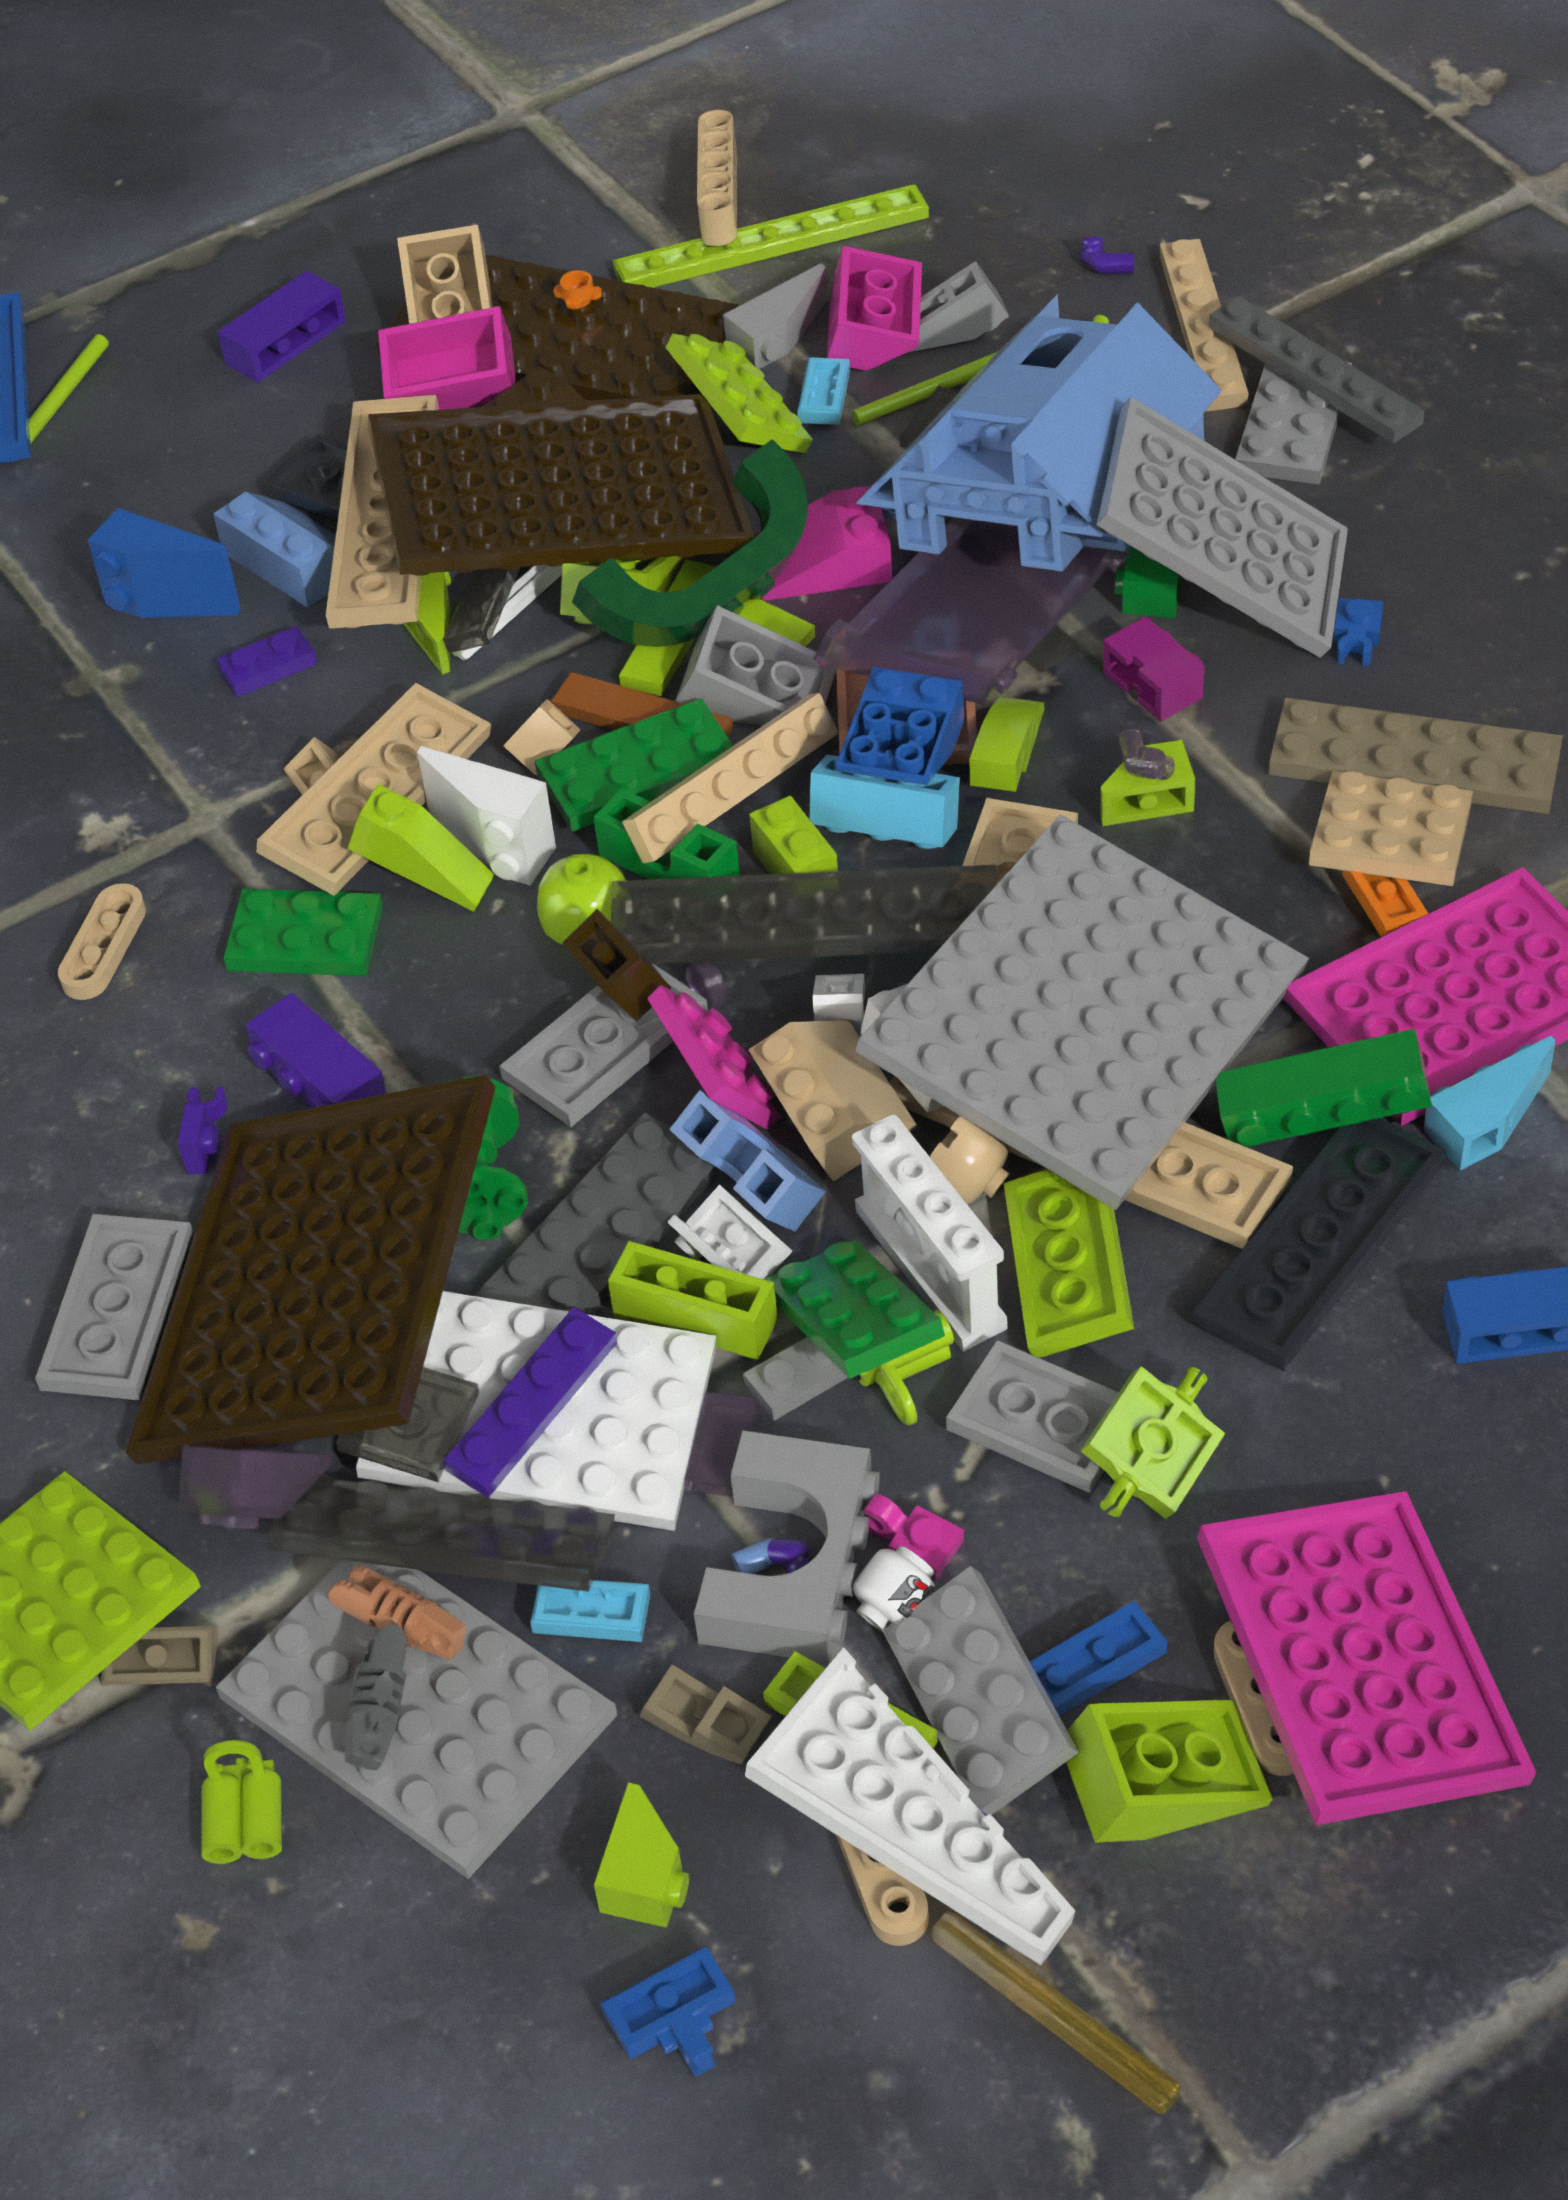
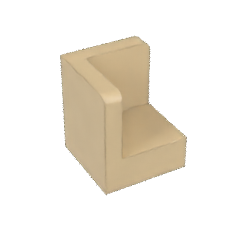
M546 699L506 742L504 747L533 774L537 775L534 760L563 750L580 729Z

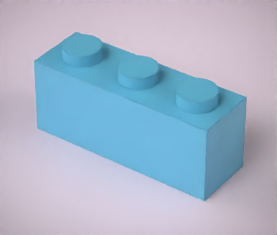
M826 755L811 772L810 821L814 825L825 826L828 831L835 833L859 832L869 834L875 840L887 841L898 839L913 842L914 845L920 848L931 849L943 847L957 829L960 777L936 773L928 785L839 771L836 770L835 766L838 756Z

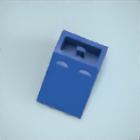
M873 667L836 762V770L928 785L953 753L964 723L963 681Z

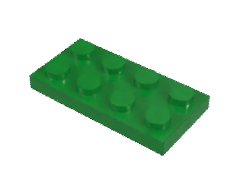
M700 698L534 760L536 774L541 781L546 782L547 792L573 832L594 824V816L621 788L652 802L730 749L733 744L703 699Z
M855 1239L849 1242L835 1243L829 1246L824 1253L804 1262L787 1264L778 1273L764 1279L774 1282L776 1306L849 1379L945 1336L940 1317Z

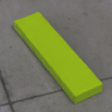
M686 560L667 593L681 591L690 587L717 566ZM694 639L681 644L663 647L636 645L619 675L620 686L662 696Z

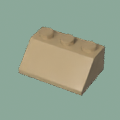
M849 1020L790 1022L750 1048L749 1052L809 1149L832 1181H835L861 1164V1154L852 1142V1135L855 1132L890 1115H896L909 1132L916 1128L917 1124L880 1067L855 1052L860 1036Z

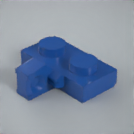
M705 1946L600 2004L606 2020L630 2060L660 2044L666 2055L679 2049L694 2077H697L716 2066L711 2054L713 2049L704 2035L714 2029L709 2017L732 2005L736 2000L734 1990Z

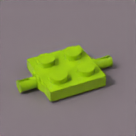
M1140 1366L1130 1375L1084 1444L1081 1452L1106 1471L1115 1482L1100 1503L1103 1511L1111 1507L1107 1513L1108 1515L1120 1517L1132 1495L1140 1498L1165 1519L1174 1514L1225 1435V1432L1204 1417L1197 1404L1194 1403L1197 1394L1207 1382V1376L1204 1373L1197 1377L1201 1370L1195 1367L1188 1368L1186 1374L1175 1388L1162 1383Z

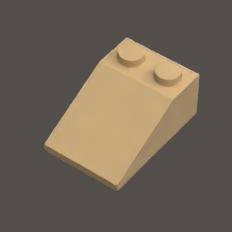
M478 224L397 238L409 324L492 308L486 255Z

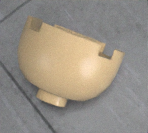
M959 1116L951 1126L949 1134L942 1143L937 1145L930 1158L966 1204H971L983 1192L992 1198L1008 1177L1009 1173L1002 1168L1008 1155V1144Z

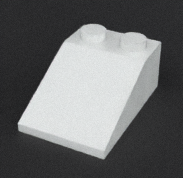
M421 746L417 751L429 813L495 875L505 880H513L531 886L556 849L546 782Z

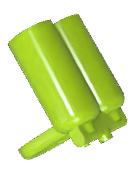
M938 1309L933 1312L941 1319L945 1333L944 1337L859 1375L861 1377L859 1382L863 1386H868L875 1382L880 1385L894 1413L907 1426L917 1422V1412L912 1397L902 1380L951 1358L949 1345L954 1342L953 1333L946 1317Z
M226 1740L210 1746L204 1753V1767L208 1777L202 1783L201 1857L210 1863L226 1864L238 1860L242 1854L254 1859H267L278 1855L282 1851L281 1778L275 1771L274 1760L263 1761L259 1749L246 1741ZM227 1754H240L249 1759L247 1761L243 1757L241 1759L237 1758L235 1764L231 1765L218 1764L216 1761L219 1757Z

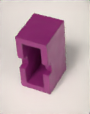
M1146 616L1103 640V673L1125 692L1131 689L1137 691L1140 694L1138 695V703L1160 722L1203 698L1205 669L1200 658L1196 654L1187 651L1172 638L1167 630L1159 628Z

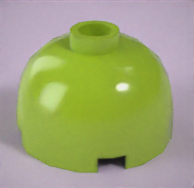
M574 854L560 859L549 867L538 885L537 899L539 922L546 935L557 943L563 944L562 942L596 909L603 913L621 933L628 925L627 917L632 912L631 893L621 870L604 857L594 854Z

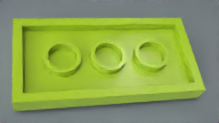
M672 333L666 349L739 441L765 445L773 439L784 450L806 454L813 439L801 425L802 420L790 412L782 402L783 397L764 380L763 372L752 365L745 356L746 352L741 346L731 341H724L723 344L712 342L698 334H691L688 337Z
M1049 1169L1003 1183L1027 1347L1030 1353L1035 1357L1041 1358L1134 1329L1114 1209Z

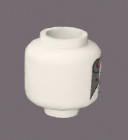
M899 1546L896 1551L880 1549L853 1583L854 1594L862 1603L857 1609V1613L880 1631L885 1629L888 1624H900L904 1619L910 1617L916 1605L935 1592V1585L930 1579L934 1575V1570L919 1556L903 1546Z

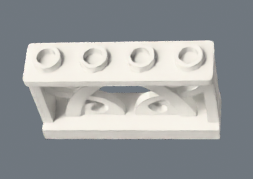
M890 1115L855 1132L852 1135V1142L861 1154L864 1191L863 1196L855 1199L856 1213L932 1311L938 1309L944 1314L951 1327L954 1341L962 1352L1007 1330V1316L998 1306L997 1264L1004 1260V1251L896 1115Z

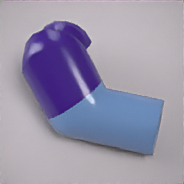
M767 1538L732 1553L731 1559L736 1572L755 1574L783 1563L785 1572L788 1574L811 1562L812 1559L808 1552L812 1550L802 1540Z

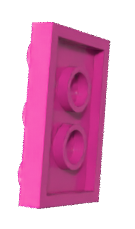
M662 985L647 998L711 1100L767 1130L781 1118L780 1113L771 1101L774 1097V1092L762 1078L753 1073L750 1065L753 1063L751 1056L741 1045L732 1040L728 1034L732 1027L721 1013L713 1008L706 1011L689 994L682 992L678 995Z

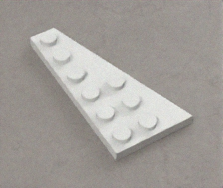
M843 1647L748 1761L745 1777L1031 1960L1042 1965L1072 1924L1075 1914L1074 1908L1030 1858H1022L1003 1837L1004 1829L991 1814L985 1816L968 1797L970 1790L913 1726H906L888 1706L889 1698L876 1683L870 1686L856 1670L854 1658Z

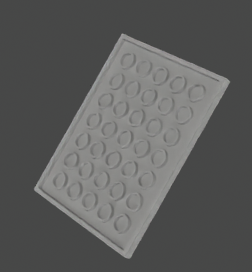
M1060 814L858 1040L855 1052L1117 1210L1216 1084V1078L1220 1072L1226 1071L1285 996L1291 982L1297 980L1303 973L1309 958Z

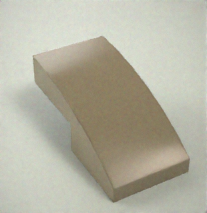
M672 1664L643 1707L640 1717L674 1737L710 1754L742 1764L769 1722L771 1715L725 1686L717 1693Z

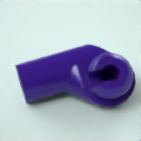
M1084 237L1082 239V251L1079 252L1081 260L1097 272L1102 274L1134 273V253H1107L1103 251V240L1101 237Z

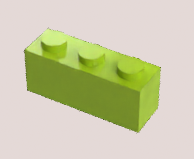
M632 1241L627 1243L608 1279L614 1318L715 1335L716 1348L756 1360L759 1359L778 1321L774 1282Z

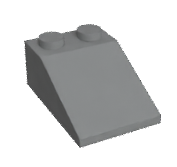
M717 605L698 635L676 701L687 704L702 698L711 712L731 717L733 722L763 726L807 695L820 692L824 703H826L836 672L837 661Z

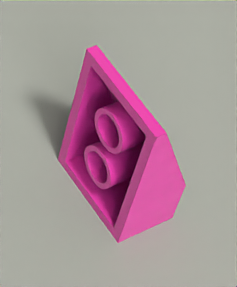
M871 486L832 491L808 505L805 529L794 554L783 572L775 579L776 584L762 597L763 601L892 582L891 546L882 507L855 504ZM761 531L754 534L755 537H757L761 533Z

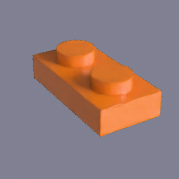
M1343 870V877L1381 937L1429 914L1408 880Z

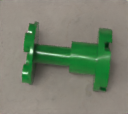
M476 1076L462 1077V1079L471 1078V1077H476ZM494 1079L490 1080L496 1089L458 1231L459 1233L472 1234L476 1239L482 1241L498 1238L502 1234V1228L519 1218L528 1204L527 1188L517 1175L503 1168L490 1167L498 1156L497 1149L511 1140L519 1127L518 1106L514 1102L513 1092L508 1086Z

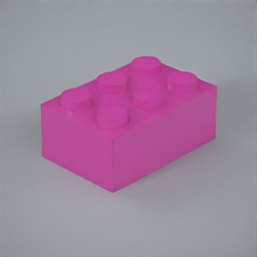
M500 306L378 330L384 399L437 395L439 410L477 408L484 406L516 384L511 335Z

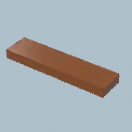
M574 672L570 673L551 700V703L566 717L611 730L623 728L684 705ZM711 712L727 737H729L734 729L733 719Z

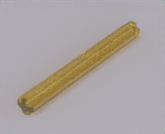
M946 1912L936 1922L932 1929V1938L936 1944L1159 2114L1167 2113L1176 2103L1181 2094L1179 2082L954 1912Z

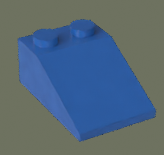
M120 508L88 539L105 605L114 610L123 611L140 618L237 616L241 611L226 545Z

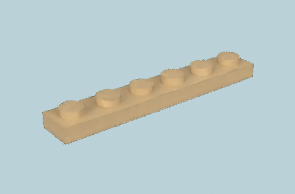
M1182 239L1160 244V260L1189 356L1222 390L1206 411L1248 406V390L1233 343L1209 328V314L1219 309L1221 304L1200 239Z
M820 692L807 695L622 821L642 863L654 862L676 847L697 823L706 826L836 736L839 732Z

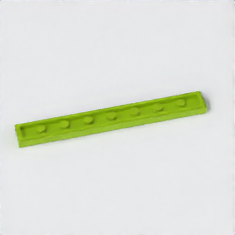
M913 184L738 228L736 239L726 245L711 246L704 243L702 238L615 259L613 260L614 273L618 281L654 288L929 218V208L917 186Z

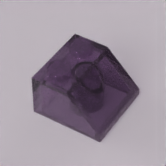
M183 1446L178 1511L198 1513L199 1524L258 1529L259 1518L280 1519L331 1466L332 1454L265 1448L226 1450L223 1447Z

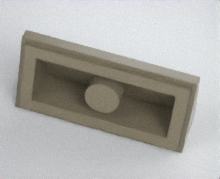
M219 1627L152 1628L102 1670V1685L213 1682Z

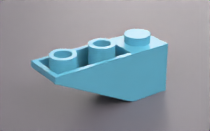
M1552 1036L1533 1045H1524L1508 1058L1492 1066L1485 1065L1465 1080L1451 1087L1444 1086L1433 1093L1431 1096L1432 1107L1426 1108L1423 1131L1438 1147L1446 1150V1156L1460 1171L1503 1148L1551 1072L1556 1041Z

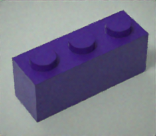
M306 270L218 331L225 364L255 382H260L346 322L340 289Z
M290 993L245 1024L250 1040L247 1050L253 1062L261 1070L268 1068L277 1076L283 1089L292 1097L296 1095L301 1097L307 1103L308 1108L387 1094L382 1071L293 993Z

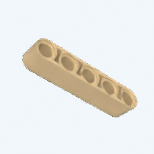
M725 110L707 111L699 116L697 207L702 241L711 246L726 245L737 237V148L733 116Z

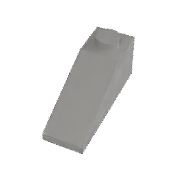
M976 261L921 297L919 343L917 348L909 352L976 339L985 332L992 331L1009 317L1000 294Z
M820 263L725 313L723 317L726 341H731L741 346L746 352L745 356L758 369L789 354L828 301L826 266Z

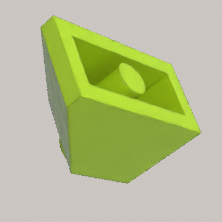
M1183 740L1139 746L1131 752L1101 786L1100 820L1102 826L1194 812L1195 776Z
M628 1783L594 1883L599 1911L603 1914L667 1928L673 1907L681 1908L684 1904L688 1891L689 1874L682 1871L679 1848L640 1785Z

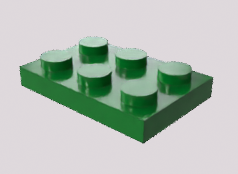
M243 888L224 955L227 971L367 976L383 909L381 894L338 892L333 896L326 891Z

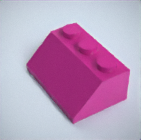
M842 246L831 283L827 358L850 359V368L868 371L917 348L920 330L922 262Z

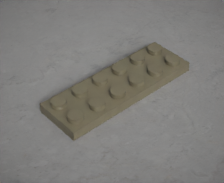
M1285 698L1269 761V775L1329 783L1332 771H1356L1366 776L1387 779L1404 778L1411 782L1436 786L1453 785L1459 789L1473 791V804L1549 814L1563 735Z

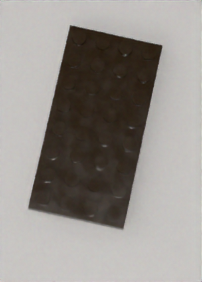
M486 255L492 308L500 306L511 335L516 383L537 368L542 367L569 383L585 400L694 395L697 390L696 385L666 349L672 333L688 337L691 334H698L709 341L723 344L726 341L723 315L739 307L738 304L723 302L717 299H708L681 292L647 287L641 284L611 280L606 277L592 276L593 286L601 288L602 296L597 300H591L585 307L569 309L562 298L554 296L553 289L560 284L561 277L570 272V270H561L535 265L534 263ZM406 303L388 328L409 324ZM378 341V343H377V348H378V354H379V357H380V346H379V341Z

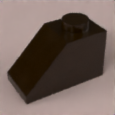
M598 909L562 942L602 991L636 1022L652 1008L647 998L660 985L669 990L672 988L641 952Z

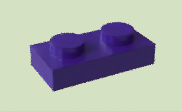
M297 626L217 658L220 673L237 697L318 664L314 649Z

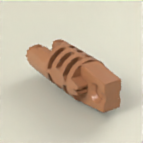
M358 1565L349 1572L348 1582L346 1580H339L329 1588L327 1593L329 1598L327 1599L330 1600L331 1604L365 1624L377 1627L378 1630L383 1625L387 1626L389 1623L391 1625L397 1623L398 1627L402 1626V1630L406 1632V1644L410 1647L447 1660H451L462 1650L466 1633V1625L439 1607L436 1602L424 1599L417 1592H411L409 1588L398 1585L397 1582L373 1570L371 1571L363 1565Z

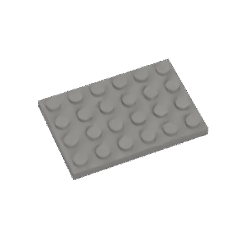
M1130 397L1120 409L1097 526L1104 529L1111 536L1119 538L1141 551L1148 558L1156 560L1180 574L1185 580L1195 583L1217 596L1222 602L1232 605L1254 618L1261 625L1267 626L1291 640L1298 647L1304 648L1321 658L1332 645L1348 528L1133 397Z
M367 1534L216 1686L221 1700L467 1879L474 1874L617 1716L615 1703ZM358 1565H363L365 1568L397 1582L398 1585L409 1588L411 1592H417L424 1599L436 1602L439 1607L466 1625L462 1650L451 1660L408 1645L405 1648L406 1655L403 1671L406 1679L397 1728L384 1762L377 1771L345 1762L346 1719L356 1668L362 1663L365 1655L364 1651L376 1636L375 1634L378 1629L377 1627L365 1624L345 1611H341L327 1599L329 1598L327 1595L329 1588L339 1580H346L348 1582L349 1572Z

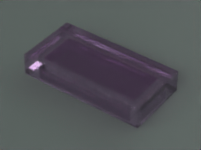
M705 1392L685 1473L684 1490L733 1497L731 1472L742 1431H753L758 1411L757 1398Z

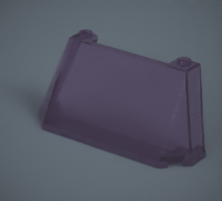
M953 517L945 525L946 548L940 554L919 552L849 623L838 619L827 630L813 660L823 666L867 677L870 676L873 667L961 680L963 681L964 700L983 705L995 691L1003 695L1018 675L1016 669L1108 570L1116 573L1131 551L1128 549L1126 551L1083 546L1063 572L1021 566L1018 526Z

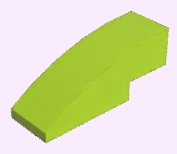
M1000 696L993 703L982 723L969 759L970 786L1016 792L1021 773L1027 770L1044 712V702Z

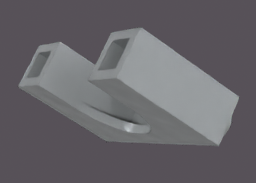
M742 1431L731 1472L734 1504L736 1506L783 1512L803 1517L817 1526L826 1540L818 1555L811 1562L794 1572L784 1575L763 1576L706 1567L694 1612L698 1644L788 1658L796 1651L814 1662L829 1664L833 1644H842L844 1641L847 1626V1610H842L845 1595L854 1596L853 1583L858 1577V1563H853L856 1549L864 1550L866 1547L869 1517H864V1509L873 1496L878 1494L880 1473L872 1471L870 1449Z

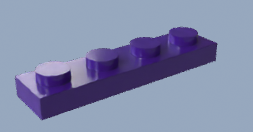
M573 1307L444 1459L445 1471L489 1498L617 1344V1333Z

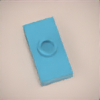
M808 358L797 411L802 423L840 425L850 375V359Z
M540 1576L531 1618L532 1632L536 1634L642 1642L650 1600L649 1584Z

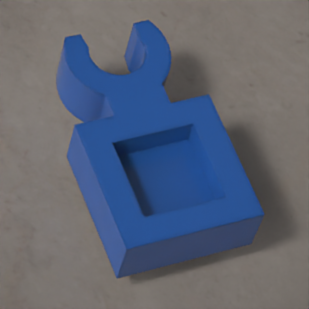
M1338 598L1333 642H1338V664H1344L1346 655L1349 653L1360 654L1362 656V666H1368L1371 663L1372 645H1379L1384 601Z

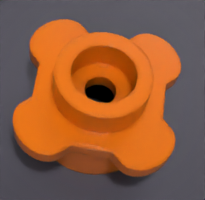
M581 270L570 271L564 274L560 279V284L553 289L554 296L562 298L569 309L585 307L591 300H597L602 296L601 288L593 286L592 276L588 272Z

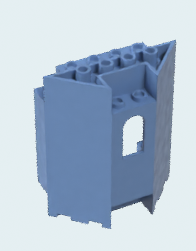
M1057 294L979 370L855 504L882 507L884 519L896 520L899 549L940 554L947 546L944 516L1018 526L1021 566L1063 572L1083 546L1126 551L1130 547L1126 542L1111 536L1104 529L1097 526L1120 409L1130 397H1133L1205 441L1203 413L1222 390L1138 302L1118 324L1059 318Z

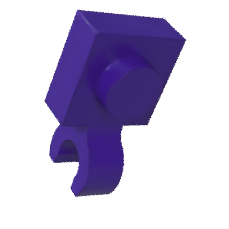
M192 1087L187 1094L188 1104L184 1106L178 1138V1146L187 1174H207L210 1154H216L218 1151V1128L216 1124L212 1123L220 1119L228 1109V1102L223 1087L216 1088V1095L209 1102H201L198 1087Z

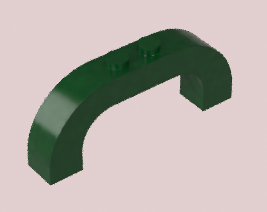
M773 439L740 463L732 484L755 508L761 523V533L690 587L669 593L650 590L634 581L611 557L579 581L572 603L594 625L609 635L632 644L651 647L677 645L698 637L717 605L739 615L744 608L743 603L751 597H754L756 600L761 599L776 584L775 579L790 562L803 534L807 521L808 503L806 489L798 469Z

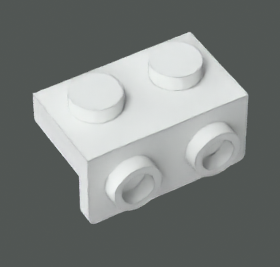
M718 1185L686 1223L675 1214L668 1220V1223L680 1234L674 1242L694 1260H699L704 1256L712 1265L760 1279L770 1277L792 1252L783 1241L721 1185Z

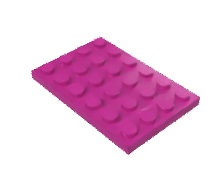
M1522 867L1291 982L1283 999L1328 1048L1415 1029L1425 1064L1430 1096H1432L1438 1089L1444 1086L1451 1087L1472 1076L1479 1068L1485 1065L1492 1066L1508 1058L1524 1045H1533L1549 1036L1556 1040L1555 1047L1568 1041V911ZM1426 1108L1391 1116L1400 1126H1403L1424 1115Z
M1407 1491L1201 1525L1197 1537L1315 1825L1531 1785L1536 1770Z

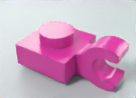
M875 1494L864 1509V1513L870 1516L869 1532L891 1541L888 1549L896 1551L899 1546H903L919 1556L934 1570V1575L930 1579L935 1582L964 1541V1529L918 1505L910 1516L907 1517L893 1501L880 1494Z

